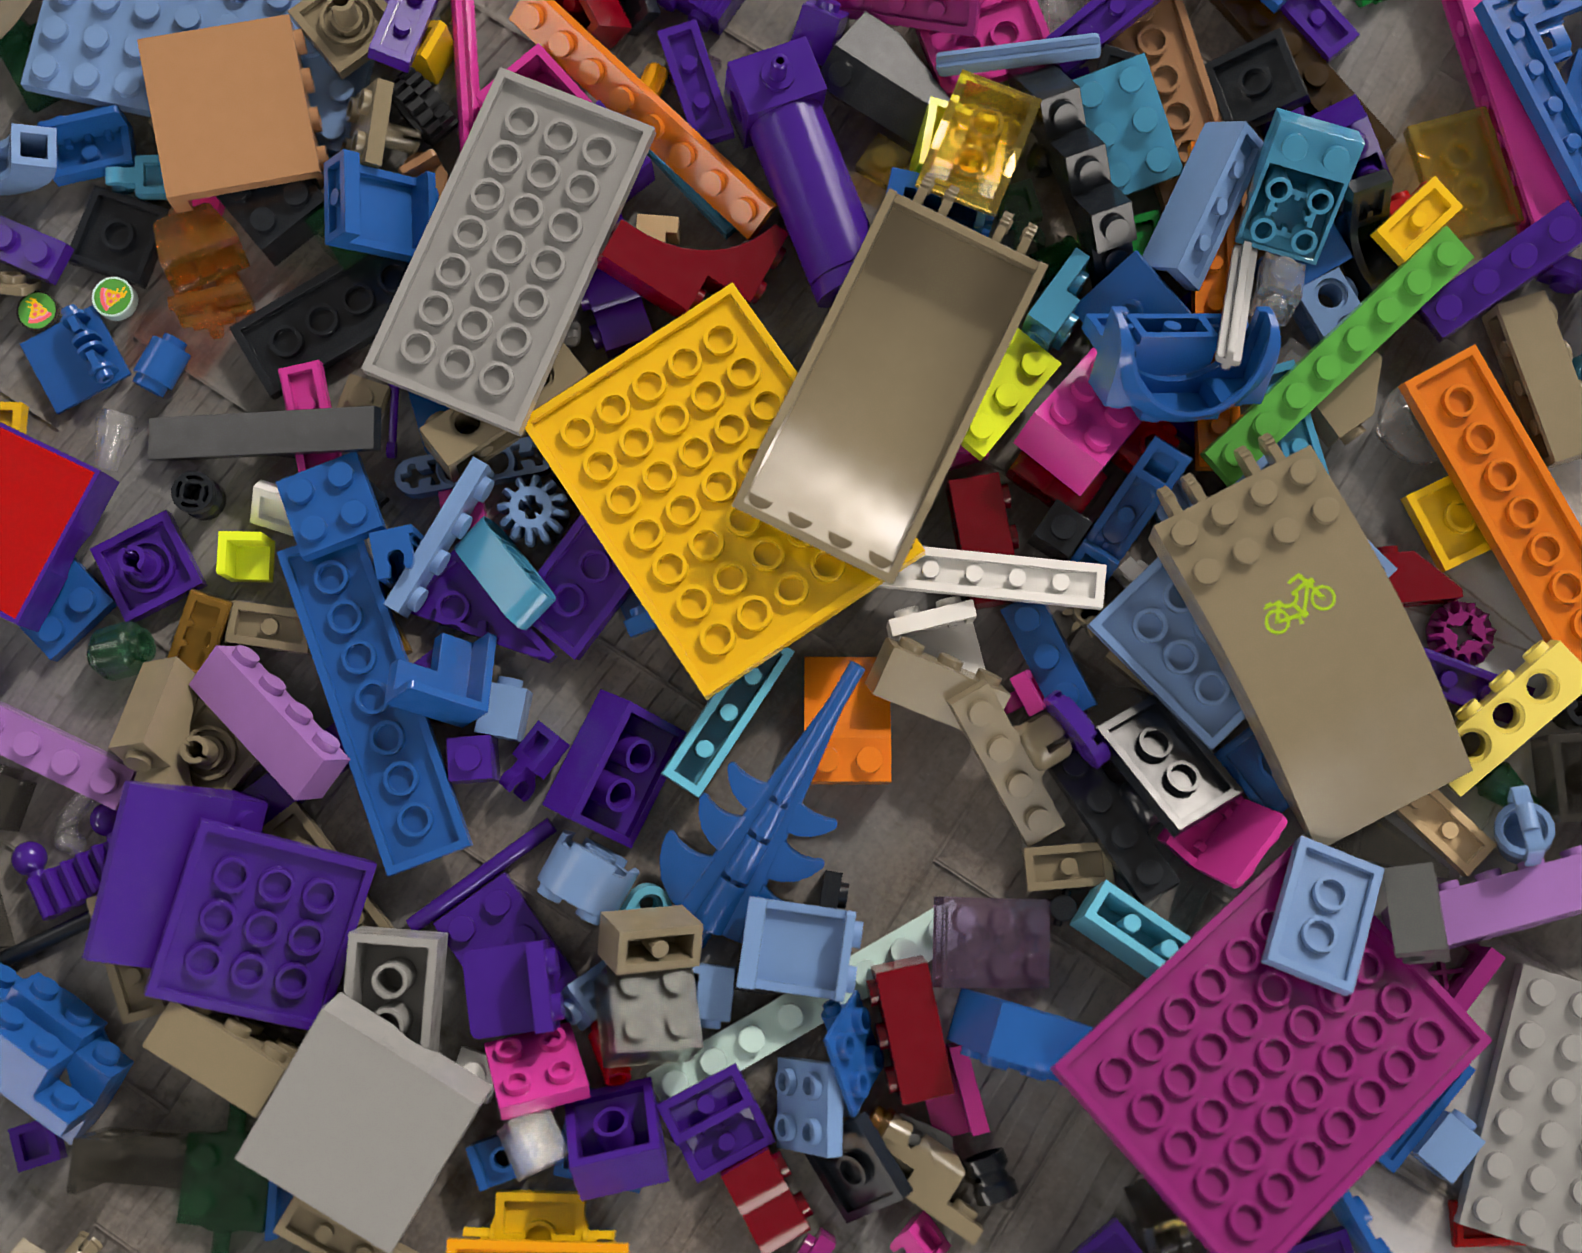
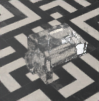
M1266 252L1259 264L1256 291L1250 300L1248 315L1253 317L1256 306H1270L1279 326H1286L1303 297L1306 265L1296 262L1290 257Z

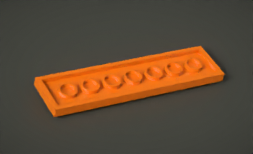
M1476 344L1402 383L1398 388L1545 643L1550 640L1561 641L1582 663V527Z

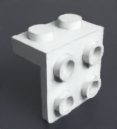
M960 596L944 598L935 602L937 608L920 612L919 606L907 607L895 611V618L888 620L886 628L889 638L898 642L901 636L915 640L925 646L923 652L937 658L940 652L951 655L964 663L963 669L975 674L978 668L986 670L973 624L977 616L973 599L962 602Z

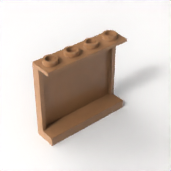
M289 14L137 39L166 198L176 213L192 211V200L302 180L316 178L320 188L324 187V162L329 160L326 146L318 145L316 133L323 132V126L318 107H311L309 94L315 93V85L310 67L303 68L301 55L308 54L303 30H295Z

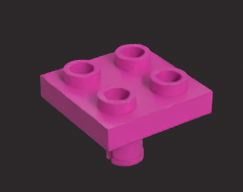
M569 1022L560 1024V1028L552 1032L535 1034V1031L484 1043L501 1120L529 1113L535 1117H546L554 1112L556 1106L591 1098L589 1083Z

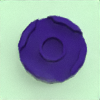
M1055 690L1044 698L1043 703L1046 710L1060 722L1065 730V738H1069L1073 748L1092 767L1098 769L1110 759L1111 754L1106 743L1102 742L1097 746L1093 740L1095 734H1097L1094 730L1095 726L1069 696L1066 697L1060 690Z

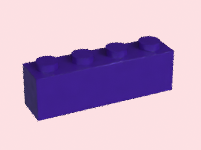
M1566 200L1444 285L1417 311V314L1437 341L1441 343L1582 246V217L1569 200Z

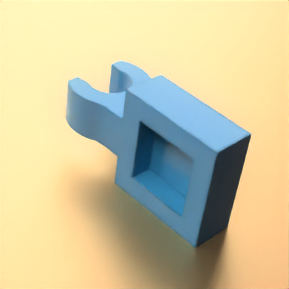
M158 154L135 155V167L105 168V184L112 186V191L128 194L135 190V195L139 200L143 201L167 200Z

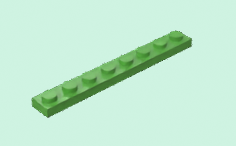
M1447 225L1439 229L1421 248L1400 265L1269 388L1261 404H1252L1199 455L1227 486L1233 485L1244 475L1234 457L1233 452L1235 449L1242 445L1246 446L1257 462L1263 456L1257 441L1258 437L1268 433L1273 436L1277 444L1474 258L1472 253Z

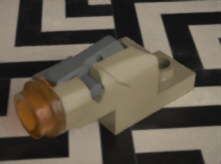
M878 1104L869 1115V1118L901 1170L905 1172L904 1175L914 1190L906 1198L975 1245L984 1231L980 1222L976 1220L979 1212L958 1197L954 1203L949 1201L966 1173L957 1153L953 1151L952 1136L906 1113H897L891 1107L886 1110Z

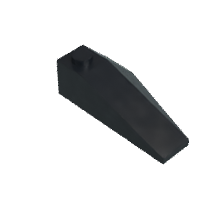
M866 11L834 45L820 69L827 86V91L913 145H916L930 97L954 103L935 80L926 65L914 53L905 38L899 32Z

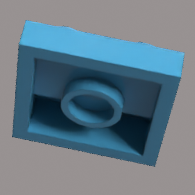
M1077 247L1029 311L1021 329L1048 353L1052 347L1058 351L1063 347L1079 319L1074 312L1080 301L1078 296L1083 290L1082 286L1089 277V274L1084 270L1090 256Z

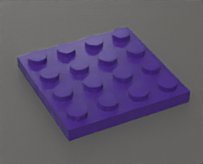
M200 818L149 973L144 995L310 1030L321 1009L336 995L346 964L349 932L357 929L377 867L376 862Z

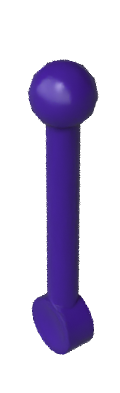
M388 383L391 388L386 456L387 458H397L396 441L400 388Z

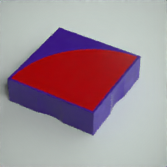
M1 422L0 617L16 625L39 632L68 578V573L76 553L87 538L91 536L120 482L103 471Z

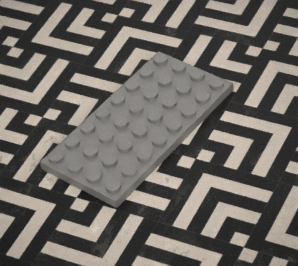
M500 67L361 370L369 376L521 437L598 266L597 258L610 239L611 232L618 221L655 138V127Z

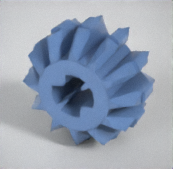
M533 475L530 486H527L524 480L519 477L515 480L519 488L518 491L513 492L509 488H504L502 491L510 502L497 504L498 512L506 515L499 521V525L503 530L512 529L509 537L514 542L521 540L525 536V544L527 547L533 548L537 536H540L544 544L548 545L551 543V538L547 532L551 529L560 535L564 532V528L556 520L569 519V511L561 507L568 499L565 493L555 494L557 484L553 480L546 482L542 486L540 476ZM537 503L542 513L539 515L535 512L536 518L529 519L525 510L526 508L532 510L530 505Z

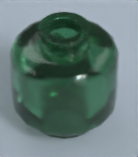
M125 621L99 628L91 635L86 654L87 661L91 668L102 678L116 681L138 675L142 664L152 661L155 657L156 644L153 636L147 629L142 628L133 621Z

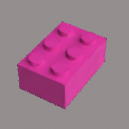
M1094 347L1033 413L1013 442L1079 496L1083 494L1143 422L1138 419L1130 406L1116 409L1104 407L1089 384V378L1097 355Z

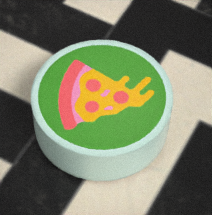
M108 277L95 286L92 293V302L95 309L105 318L112 321H122L129 318L135 312L138 306V295L135 289L124 279Z

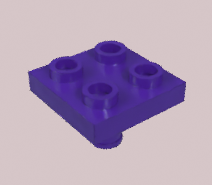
M164 510L90 548L125 622L130 625L187 597L191 589L200 590L208 586L172 513L168 510Z

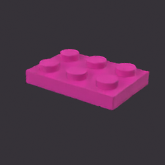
M985 0L980 6L978 29L974 37L915 28L933 77L951 99L1008 80L1006 69L941 77L936 69V55L939 52L1041 40L1050 35L1037 0Z

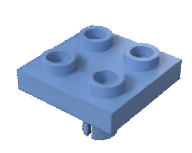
M778 1057V1067L775 1076L777 1117L774 1125L777 1136V1148L825 1158L842 1157L843 1117H853H850L832 1063L798 1057Z

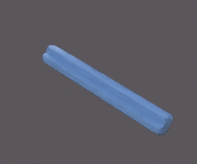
M1097 33L939 52L936 55V69L939 76L947 77L1094 59L1100 57L1101 54L1100 37Z

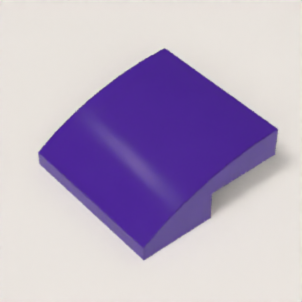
M736 1062L656 1105L676 1146L679 1145L697 1183L776 1142V1138Z

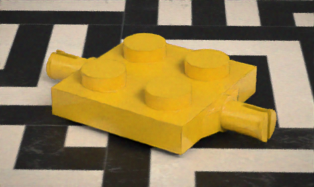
M499 1189L496 1192L495 1216L490 1228L464 1226L462 1235L465 1236L464 1238L616 1242L614 1240L616 1230H589L586 1218V1200L581 1201L578 1191Z

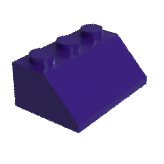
M600 689L542 805L582 826L632 848L666 780V777L660 773L687 732L629 700Z

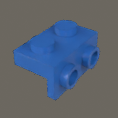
M117 105L99 106L93 110L72 115H60L37 123V126L56 128L57 169L53 181L58 187L104 177L105 168L135 167V155L137 154L133 127Z

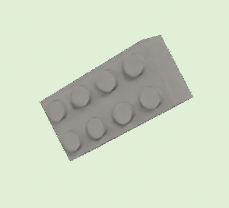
M360 926L349 932L344 995L395 1025L402 1034L414 1043L431 1051L438 1052L448 933Z

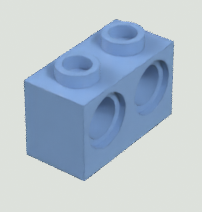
M1338 267L1295 290L1285 304L1309 345L1313 348L1360 304V301L1357 298L1358 291L1354 282L1349 277L1344 276ZM1318 294L1328 296L1333 302V308L1323 306L1318 299Z

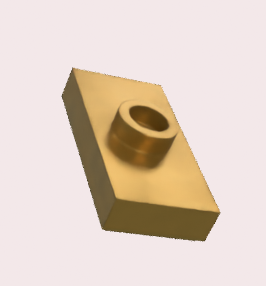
M191 589L167 658L177 656L196 674L215 646H220L233 605L232 601Z

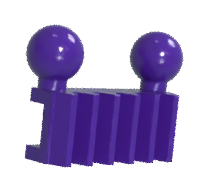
M103 804L96 806L90 815V825L94 832L105 836L107 841L92 846L88 851L76 854L72 859L59 862V865L56 867L44 869L48 861L47 851L37 842H23L13 850L11 864L15 871L28 877V881H26L43 921L53 920L87 903L86 898L98 894L117 810H113Z

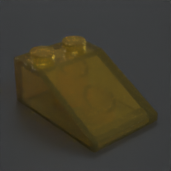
M962 69L915 187L919 188L925 174L929 173L935 176L932 194L943 197L946 189L952 184L960 188L954 202L996 217L1035 124L1042 99Z

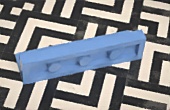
M1246 121L1207 122L1204 124L1142 255L1154 270L1168 271L1185 290H1200L1255 172L1263 141Z

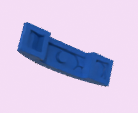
M1155 435L1070 561L1107 565L1106 584L1124 555L1161 504L1156 490L1165 485L1171 490L1192 461V458Z

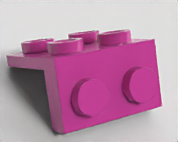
M1240 795L1238 799L1177 837L1173 838L1164 827L1157 839L1188 867L1231 888L1237 889L1253 875L1255 867L1269 848L1278 841L1281 832L1287 825V819L1281 813L1244 799Z

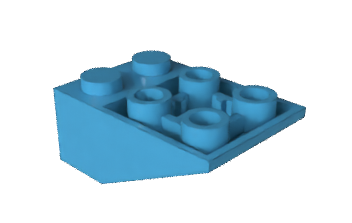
M1276 108L1259 154L1234 241L1243 244L1244 241L1252 242L1253 248L1316 265L1365 145L1359 131Z

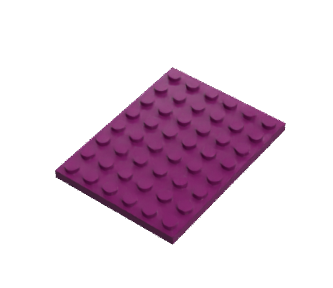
M1294 842L1050 1068L1054 1075L1210 1253H1287L1493 1041L1421 964H1404L1403 958H1396L1392 933L1374 913L1354 991L1348 996L1341 995L1261 963Z

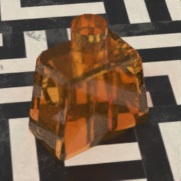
M210 203L194 206L192 211L176 213L174 208L171 207L168 217L157 220L153 224L159 262L175 296L251 267L237 232Z

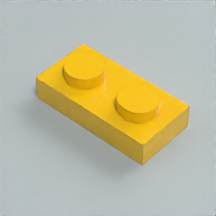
M1434 176L1370 236L1400 266L1461 210L1463 205Z

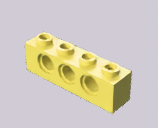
M1540 640L1522 655L1525 662L1514 672L1506 669L1489 683L1488 687L1492 691L1479 702L1475 698L1469 700L1455 713V716L1458 718L1455 725L1460 738L1468 732H1475L1480 739L1477 751L1467 755L1473 771L1446 784L1455 794L1462 797L1582 694V663L1561 641L1550 640L1545 643L1544 640ZM1540 673L1547 681V688L1541 696L1532 697L1527 691V682L1533 675ZM1502 703L1510 704L1513 709L1512 720L1507 725L1497 726L1493 721L1494 709Z

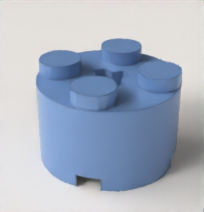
M563 830L537 876L541 883L537 891L545 898L556 903H560L564 899L578 907L575 913L580 918L594 925H599L600 912L619 910L640 872L636 867L626 871L624 867L628 861L607 847L587 837L582 844L572 841L575 832Z

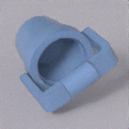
M1528 785L1510 787L1507 797L1508 805L1499 811L1493 826L1497 848L1501 856L1511 863L1518 864L1524 861L1525 866L1538 865L1542 862L1545 852L1550 848L1554 839L1555 823L1551 815L1543 807L1533 803Z

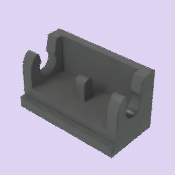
M1433 862L1385 868L1383 879L1396 958H1403L1404 964L1439 961L1451 962Z

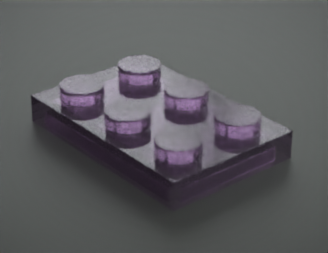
M934 896L932 987L1049 988L1050 900Z

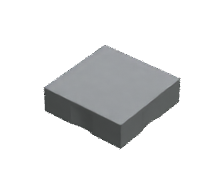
M340 992L321 1009L235 1159L386 1253H392L493 1086L444 1055L414 1043L402 1034L395 1025Z

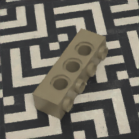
M564 342L546 380L548 384L543 387L533 411L589 375ZM451 408L432 414L425 421L424 425L419 428L425 447L453 483L460 479L473 456L485 463L520 438L528 435L525 429L520 437ZM469 425L479 427L472 434L460 433L464 427Z

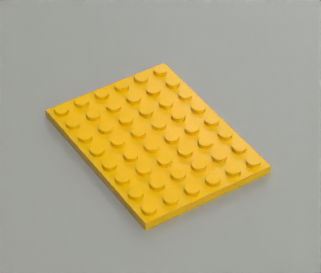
M733 282L532 411L525 427L526 432L706 700L885 582L732 507L764 437L798 374ZM917 538L900 571L925 555V549Z

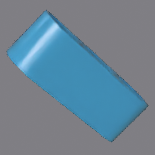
M483 516L454 546L458 556L499 609L520 629L527 630L556 601L555 594L509 536L488 517Z

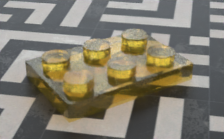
M1486 106L1410 125L1403 131L1419 184L1436 176L1463 205V208L1444 225H1447L1459 240L1518 226L1525 220Z

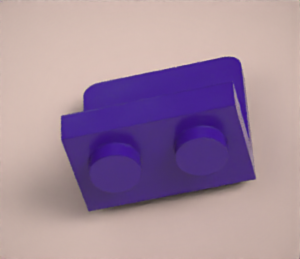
M550 939L471 949L463 954L462 964L470 1033L474 1038L483 1039L535 1031V1034L552 1032L560 1028L559 1020L565 1018V1008L562 993H556L554 975L559 974V957L557 948H551Z

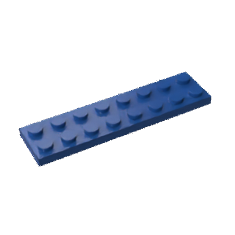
M362 540L309 562L301 558L297 545L276 552L345 754L350 758L348 763L387 876L397 875L473 846L452 783L449 782L448 771L429 718L385 704L390 664L397 659L407 662L409 660L392 611L384 605L387 597L382 583L377 580L374 560L367 540Z

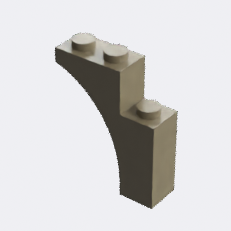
M177 656L144 662L142 664L108 749L123 760L126 767L137 772L133 780L135 782L192 786L189 763L181 757L180 746L182 743L189 745V742L185 739L189 737L192 714L198 697L189 686V683L196 674Z

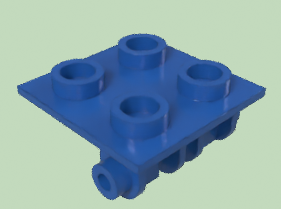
M75 304L65 306L61 310L62 317L60 323L20 344L58 415L132 375L94 305L84 310L78 309Z
M854 990V994L850 996L847 1003L840 1004V1002L832 999L826 1001L823 1004L824 1010L821 1013L828 1032L823 1041L850 1117H855L884 1067L883 1050H880L879 1045L876 1043L871 1028L870 1012L864 1007L858 990Z

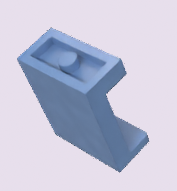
M749 896L736 987L757 988L844 1002L845 993L854 994L857 967L849 966L851 948L860 949L863 922L855 921V911Z

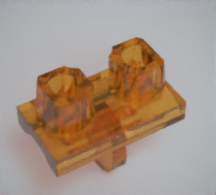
M233 268L218 271L215 275L216 287L204 289L198 278L189 277L177 280L176 295L167 297L168 308L177 315L183 329L193 327L194 331L208 329L210 336L214 340L224 338L223 325L236 323V317L256 312L255 302L246 290L236 269Z

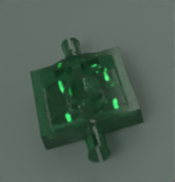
M233 1103L229 1104L227 1130L217 1133L197 1130L188 1132L176 1223L202 1226L209 1231H213L211 1253H229L231 1233L249 1231L263 1233L266 1226L269 1180L235 1159L250 1132L245 1131L247 1112Z

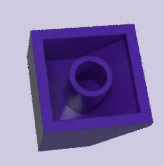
M651 1077L629 1081L618 1086L590 1090L591 1098L565 1104L569 1168L581 1201L670 1181L666 1146Z

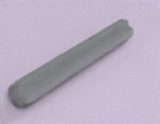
M1244 241L1243 245H1235L1232 248L1215 360L1221 363V368L1229 370L1230 366H1239L1242 361L1258 253L1257 249L1252 248V242Z

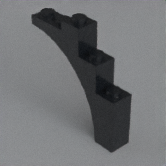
M1054 64L1006 69L1012 105L1025 120L1043 150L1063 193L1082 250L1090 256L1087 268L1092 288H1094L1134 252L1132 241L1137 240L1132 201L1111 181L1106 144L1086 126L1080 87Z

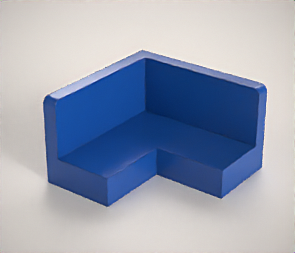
M441 633L434 639L430 669L397 659L390 664L385 704L461 728L488 713L497 635L487 633L472 643L446 633Z

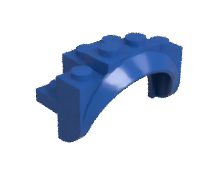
M1111 306L1109 314L1085 315L1081 329L1097 351L1089 384L1104 407L1121 409L1130 406L1140 421L1194 422L1202 419H1218L1220 413L1231 407H1238L1242 404H1261L1280 353L1281 336L1279 324L1270 306H1256L1250 324L1247 322L1242 361L1239 366H1230L1229 370L1221 368V363L1217 361L1211 364L1217 347L1222 313L1128 314L1129 311L1126 306Z
M0 962V1093L58 1137L72 1145L85 1134L108 1107L135 1061L121 1052L118 1046L110 1042L104 1029L108 1022L95 1014L92 1008L76 995L60 987L53 979L45 977L40 972L28 978H21L11 967ZM65 1068L69 1075L71 1087L59 1080Z

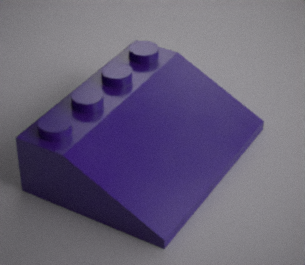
M125 781L82 958L93 962L151 969L199 819L204 818L261 833L268 802L237 790Z

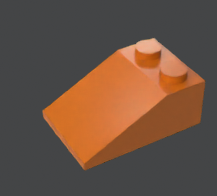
M804 657V731L829 699L849 662L853 661L865 668V672L842 710L811 784L889 785L892 782L890 701L873 695L865 684L877 657Z

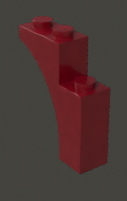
M621 219L614 226L609 241L597 258V268L675 318L700 304L706 291L714 295L732 282L748 304H756L767 287V283L763 279L769 268L774 270L786 253V249L782 245L789 233L774 224L755 239L738 246L717 250H695L662 242Z

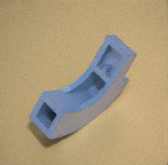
M11 123L9 136L0 141V196L34 191L52 181L57 169L56 128Z

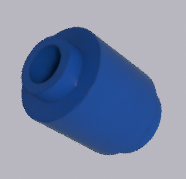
M166 332L162 338L153 335L133 369L136 375L132 382L163 398L167 390H173L191 358V355L185 352L188 345Z

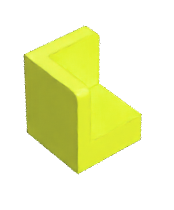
M218 531L216 573L231 582H273L276 541L262 532Z

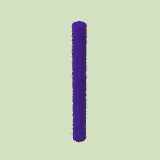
M549 818L544 819L406 920L410 929H424L557 832Z

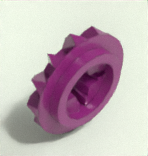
M1457 600L1442 605L1430 616L1426 626V641L1430 650L1475 666L1485 661L1484 659L1495 648L1493 641L1497 630L1491 625L1489 620L1490 614L1476 607V603L1459 602ZM1467 621L1466 633L1475 640H1466L1457 647L1458 635L1449 628L1461 627Z

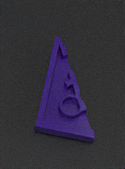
M455 549L450 552L451 557L444 571L439 576L434 574L426 589L429 592L423 606L416 613L411 612L413 615L477 638H481L487 633L497 635L496 645L549 664L558 657L530 627L527 630H522L503 614L458 556Z

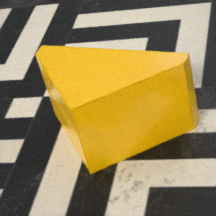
M431 20L411 67L416 72L421 73L423 78L438 85L454 58V47L447 25L441 20Z

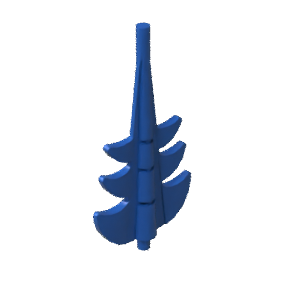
M853 661L849 662L829 699L767 782L750 776L736 762L731 761L728 764V780L732 792L739 803L746 808L742 815L732 814L720 808L707 793L701 794L699 798V818L704 834L708 841L716 848L713 854L700 853L688 847L674 830L667 832L662 843L659 858L661 880L670 900L675 905H683L703 924L702 949L705 948L712 934L723 935L738 943H743L749 896L783 901L768 889L769 879L779 882H796L812 876L824 867L825 862L823 859L812 858L799 853L786 840L789 833L802 837H814L826 834L837 828L838 821L836 819L815 813L806 807L803 801L842 710L865 672V668Z

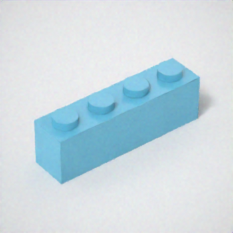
M786 647L711 697L660 774L699 798L795 651Z
M1108 880L1090 889L1069 924L1146 978L1191 938Z

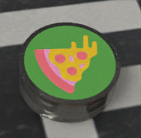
M35 291L20 299L16 308V315L23 327L34 334H39L61 322L62 306L49 293Z

